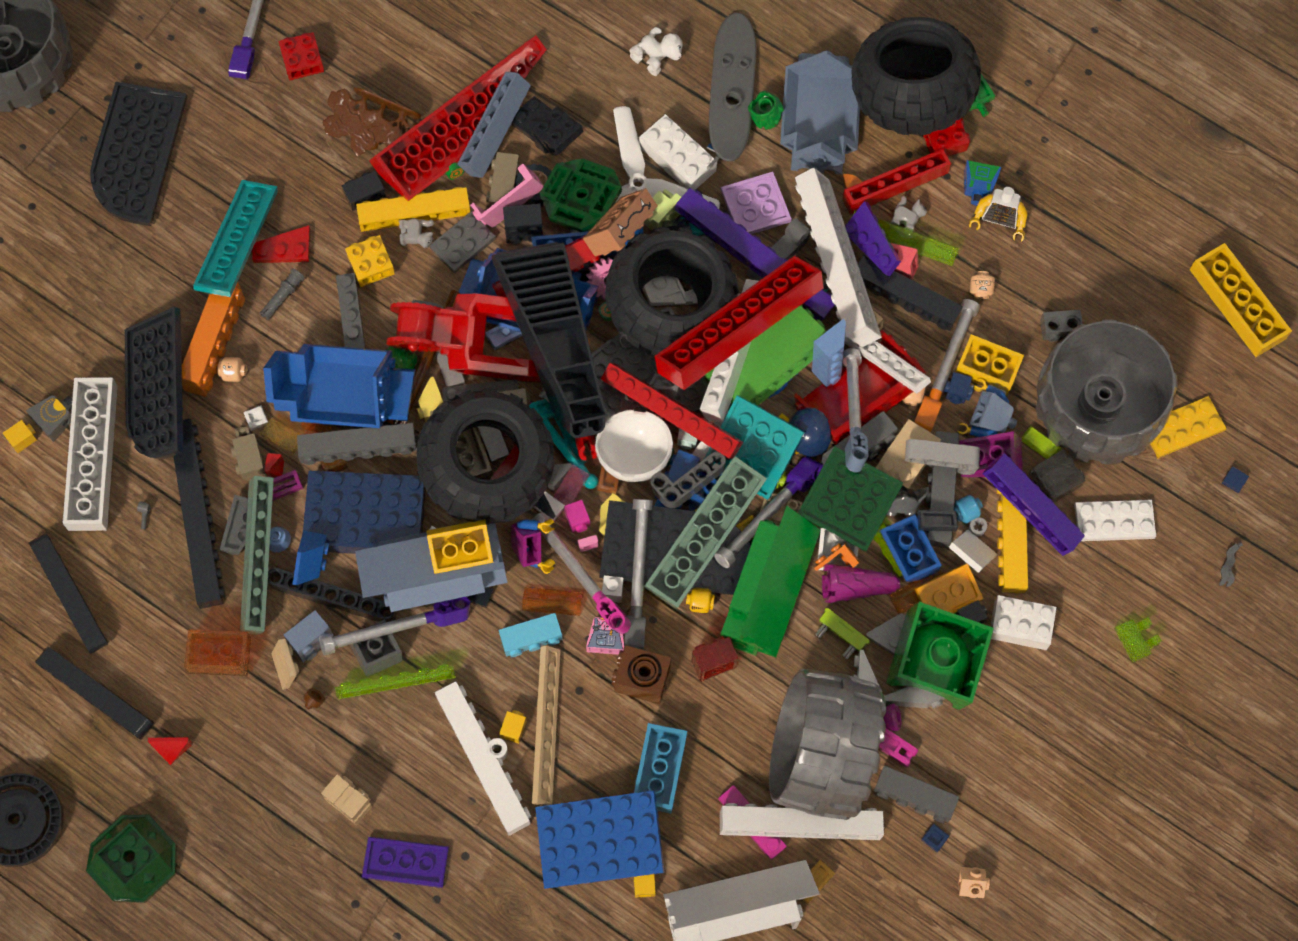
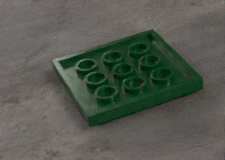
M834 446L798 514L811 523L866 552L900 491L903 482L866 462L860 472L850 471L846 467L845 451Z

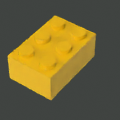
M971 334L956 373L972 377L971 382L981 386L983 385L977 382V380L983 379L987 386L990 384L1006 391L1005 395L1008 396L1024 355Z

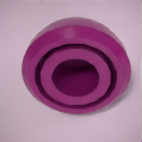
M895 703L886 706V713L883 717L885 726L889 730L899 731L902 726L899 707Z

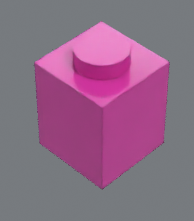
M579 500L564 506V513L572 533L587 530L590 526V519L583 501Z

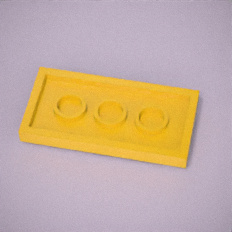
M1208 396L1171 411L1163 430L1150 445L1157 458H1160L1226 430V427Z

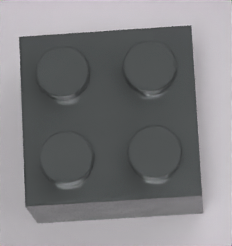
M384 619V620H382V621H380V622H378V623H376V624H373V625H371V626L383 624V623H386V621H385V619ZM392 633L350 644L366 678L402 662V652Z

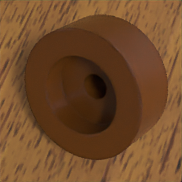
M309 688L304 694L305 707L307 709H312V707L319 708L325 701L324 695L317 689Z

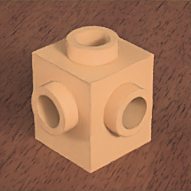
M961 867L958 881L959 896L984 898L985 890H989L990 879L986 878L985 869Z

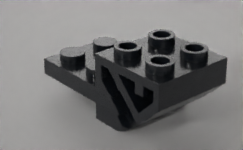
M535 96L518 110L511 122L515 128L535 142V146L543 153H550L554 156L559 155L584 132L582 125L556 106L552 110Z

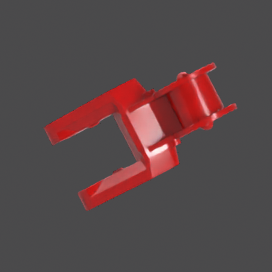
M457 294L453 306L445 307V309L417 302L391 303L390 310L398 314L396 337L387 338L386 344L390 347L419 352L438 351L441 355L447 356L449 370L462 374L507 380L518 379V381L540 382L532 360L483 355L486 317L516 321L507 297L484 294Z

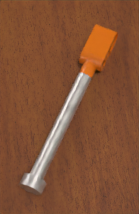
M964 299L961 303V306H963L961 316L929 397L924 396L915 419L916 424L929 432L932 431L943 403L939 400L972 317L977 316L980 305L970 299Z

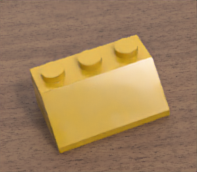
M485 519L427 530L434 574L493 563Z

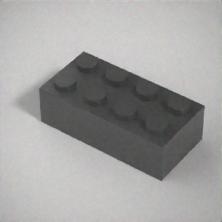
M884 411L861 427V432L868 439L867 460L870 461L874 460L881 450H887L896 438L898 428ZM850 435L835 446L845 451ZM833 448L823 454L822 465L825 464Z

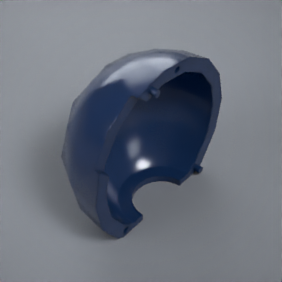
M806 407L800 409L788 421V423L805 432L796 451L809 457L822 454L829 447L832 440L830 439L831 429L828 423L829 420L816 408Z

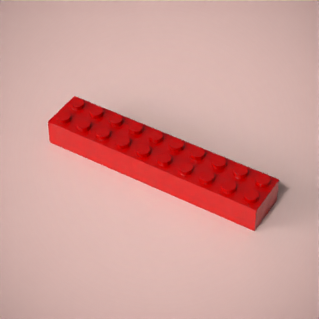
M793 256L655 355L658 374L685 390L823 289L821 270Z

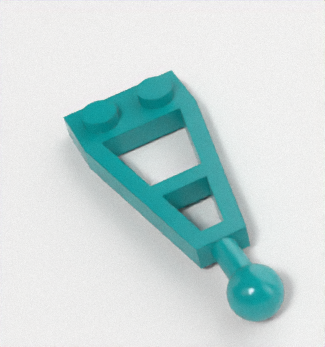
M546 399L531 403L529 407L531 409L534 408L543 418V423L551 433L554 444L571 463L574 469L578 468L583 475L584 486L588 489H594L598 485L597 476L590 474L585 466L587 461L579 457L575 438L563 429L560 420H556L550 403ZM554 418L565 439H562L548 419Z

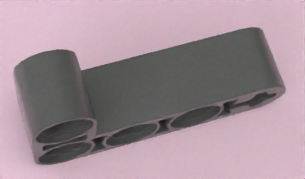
M795 218L787 226L785 235L771 248L775 250L780 258L789 260L806 245L809 240L810 229ZM751 269L746 273L752 280L760 281L762 279Z
M719 452L710 454L674 483L665 474L656 473L651 477V490L666 508L676 509L724 472L726 466L725 456ZM700 472H704L707 474V476L704 478H700L697 476V474ZM658 481L664 483L661 487H657L654 484ZM684 484H690L692 486L690 489L682 488ZM673 495L677 499L674 501L667 500V497Z

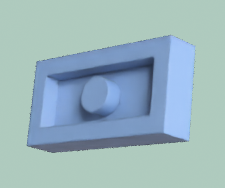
M497 326L485 332V336L494 350L522 336L521 332L502 326Z

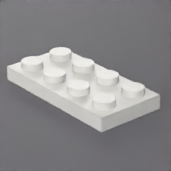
M1152 500L1076 502L1074 504L1076 526L1085 535L1081 541L1155 539L1156 537Z

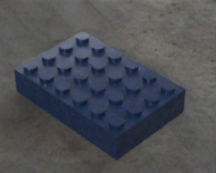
M309 471L303 531L327 535L326 543H329L328 552L351 554H356L355 551L377 547L380 541L422 533L426 488L420 477L415 475Z

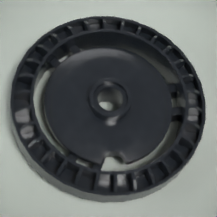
M14 773L0 777V792L16 786L31 787L39 791L37 794H33L26 790L14 789L0 794V847L11 850V854L0 853V865L20 867L36 862L53 848L62 831L63 808L58 795L52 787L33 775ZM43 796L46 799L44 803L40 800ZM49 807L50 821L43 838L34 847L29 849V846L36 842L44 831L47 819L45 809ZM19 815V822L13 825L12 819ZM23 849L22 853L17 854V850Z

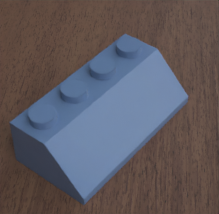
M844 319L814 341L812 372L826 387L830 384H836L841 379L846 321Z

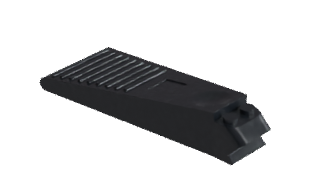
M564 242L503 251L492 255V262L556 420H560L563 429L574 438L601 433L605 428V417H608V412L602 399Z

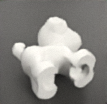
M657 27L653 28L648 35L643 37L640 43L634 45L629 50L631 59L637 64L643 59V54L649 55L650 59L647 61V64H649L647 69L654 76L660 73V61L665 57L672 60L681 58L683 46L680 37L673 33L665 35L661 43L657 42L654 38L655 35L662 33V30Z

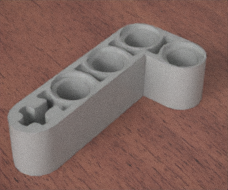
M918 439L906 440L905 461L957 468V473L963 475L974 474L979 469L980 448Z

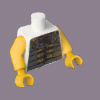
M1005 187L1004 190L995 189L992 194H988L980 199L974 212L976 214L975 217L969 220V227H971L973 222H977L976 230L980 228V217H982L981 220L1011 228L1018 226L1014 232L1013 239L1015 241L1016 234H1021L1022 242L1025 237L1023 227L1026 226L1027 210L1024 204L1020 202L1021 196L1015 194L1011 187Z

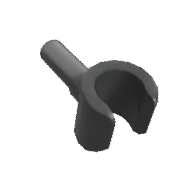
M140 501L137 511L142 512L141 529L145 530L147 515L151 511V506Z

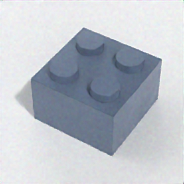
M316 610L284 634L288 644L292 646V649L302 662L313 659L317 654L316 652L321 649L319 636L326 634L334 636L329 626Z

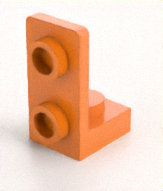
M846 542L842 545L838 543L831 549L832 553L827 557L823 555L815 561L817 565H815L814 569L818 571L840 553H842L841 559L847 566L851 565L854 568L859 564L860 560Z

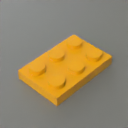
M964 563L914 588L920 602L953 614L962 607L984 599L968 563Z

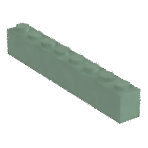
M253 476L249 480L240 620L241 634L260 635L265 631L274 479L271 477Z

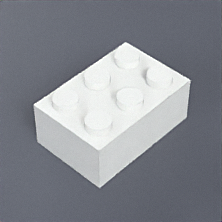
M998 595L994 602L990 626L994 628L991 639L1047 650L1051 645L1056 607Z

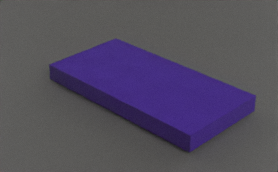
M368 837L362 878L443 888L449 847Z

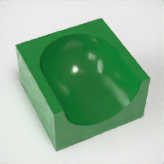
M918 602L907 610L886 684L890 686H910L935 693L949 700L953 704L952 707L958 710L970 705L974 700L994 628Z

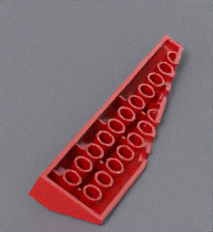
M535 35L371 158L369 162L378 174L407 201L411 200L449 171L451 164L459 162L505 72L518 73L525 79L547 49Z

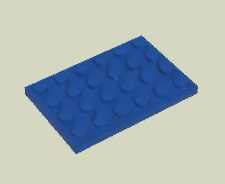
M655 791L535 807L544 889L665 873Z

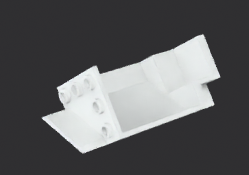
M803 860L663 895L673 941H720L790 923L792 929H796L803 917L801 905H797L796 900L816 896L820 893L807 861Z

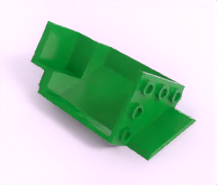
M786 506L779 526H776L774 522L769 520H760L729 606V612L720 635V644L754 656L761 652L775 658L777 657L821 531L790 507Z

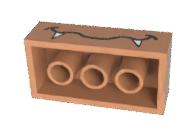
M646 188L622 196L584 236L583 240L595 257L602 254L605 256L613 250L619 251L626 246L625 242L635 236L634 232L644 226V221L653 216V211L658 205Z

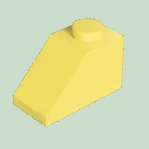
M434 377L429 379L418 400L420 407L417 408L420 419L424 418L425 423L430 417V411L435 410L443 403Z

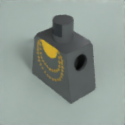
M51 395L26 410V412L54 442L71 424V414L68 410L72 408L73 399L68 395L59 402L54 395Z

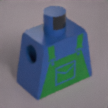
M967 160L964 168V194L972 196V205L977 206L981 198L992 194L1001 170L1000 166Z

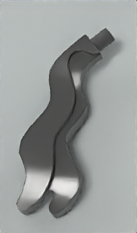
M1241 542L1227 550L1226 562L1220 570L1222 579L1219 586L1227 582L1226 587H1229L1234 583L1235 578L1231 568L1235 563L1234 553L1240 549L1239 547L1243 546Z

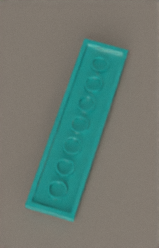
M247 180L241 181L193 284L195 291L231 297L277 195V186Z

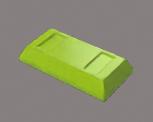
M1032 426L1021 437V442L1049 462L1054 459L1062 448L1060 446L1057 447L1048 437Z

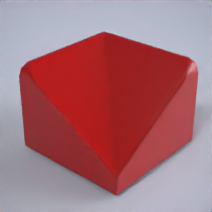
M268 453L264 470L266 475L271 478L281 476L284 467L283 456L281 454Z

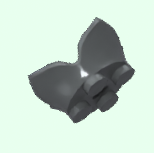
M902 485L887 515L896 516L897 513H905V515L909 516L916 515V510H918L920 503L927 496L929 487L916 491L913 490V493L910 494L908 488Z

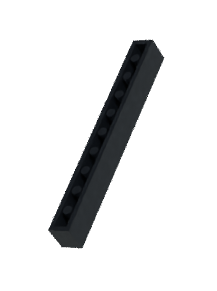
M190 418L183 420V453L175 455L173 458L196 602L199 608L203 609L223 605V598L226 595L224 586L220 585V579H223L221 568L217 567V561H220L218 550L214 549V543L217 542L214 531H211V525L214 522L212 513L208 512V507L211 506L209 495L205 494V489L208 488L206 477L203 478L202 471H205L203 460H200L199 457L202 449L200 442H197L196 436L199 435L198 426L193 424Z

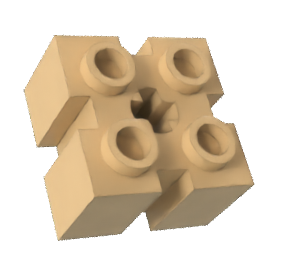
M336 775L321 794L330 805L357 826L372 808L369 802L371 799L362 789H354L353 782L346 776L341 778Z

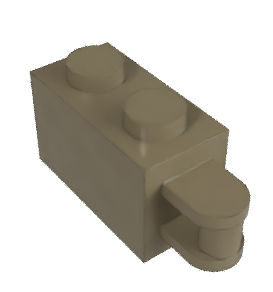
M248 425L235 428L237 438L232 439L233 446L230 448L233 458H237L238 463L235 464L237 475L241 474L243 480L251 479L253 476L265 475V468L255 433H250Z

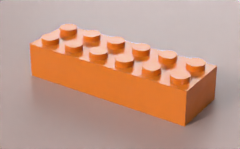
M238 282L231 297L209 294L182 364V387L184 391L206 397L208 391L212 389V379L214 374L218 373V363L220 358H223L225 355V345L227 340L230 341L232 337L233 324L237 323L238 311L245 302V297Z

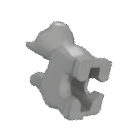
M902 196L901 201L895 208L891 228L899 231V225L904 224V233L911 235L918 219L925 216L927 210L920 203V199L913 205L912 210L904 207L907 203V198Z
M416 218L399 220L401 245L420 244L423 248H428L435 239L432 237L433 232L421 234L422 226L430 227L434 225V221Z

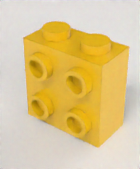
M380 235L376 237L371 236L366 241L353 243L345 248L348 260L360 287L395 274Z

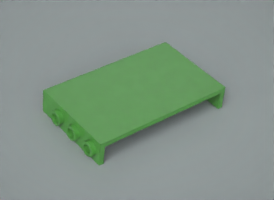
M801 304L751 341L730 403L731 405L736 396L739 395L759 406L813 361L814 341L827 331L819 319L816 321L813 318L814 316L808 308L804 310ZM714 369L704 375L709 382Z

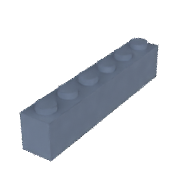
M505 72L457 164L472 177L483 178L524 97L527 95L531 85L520 74Z

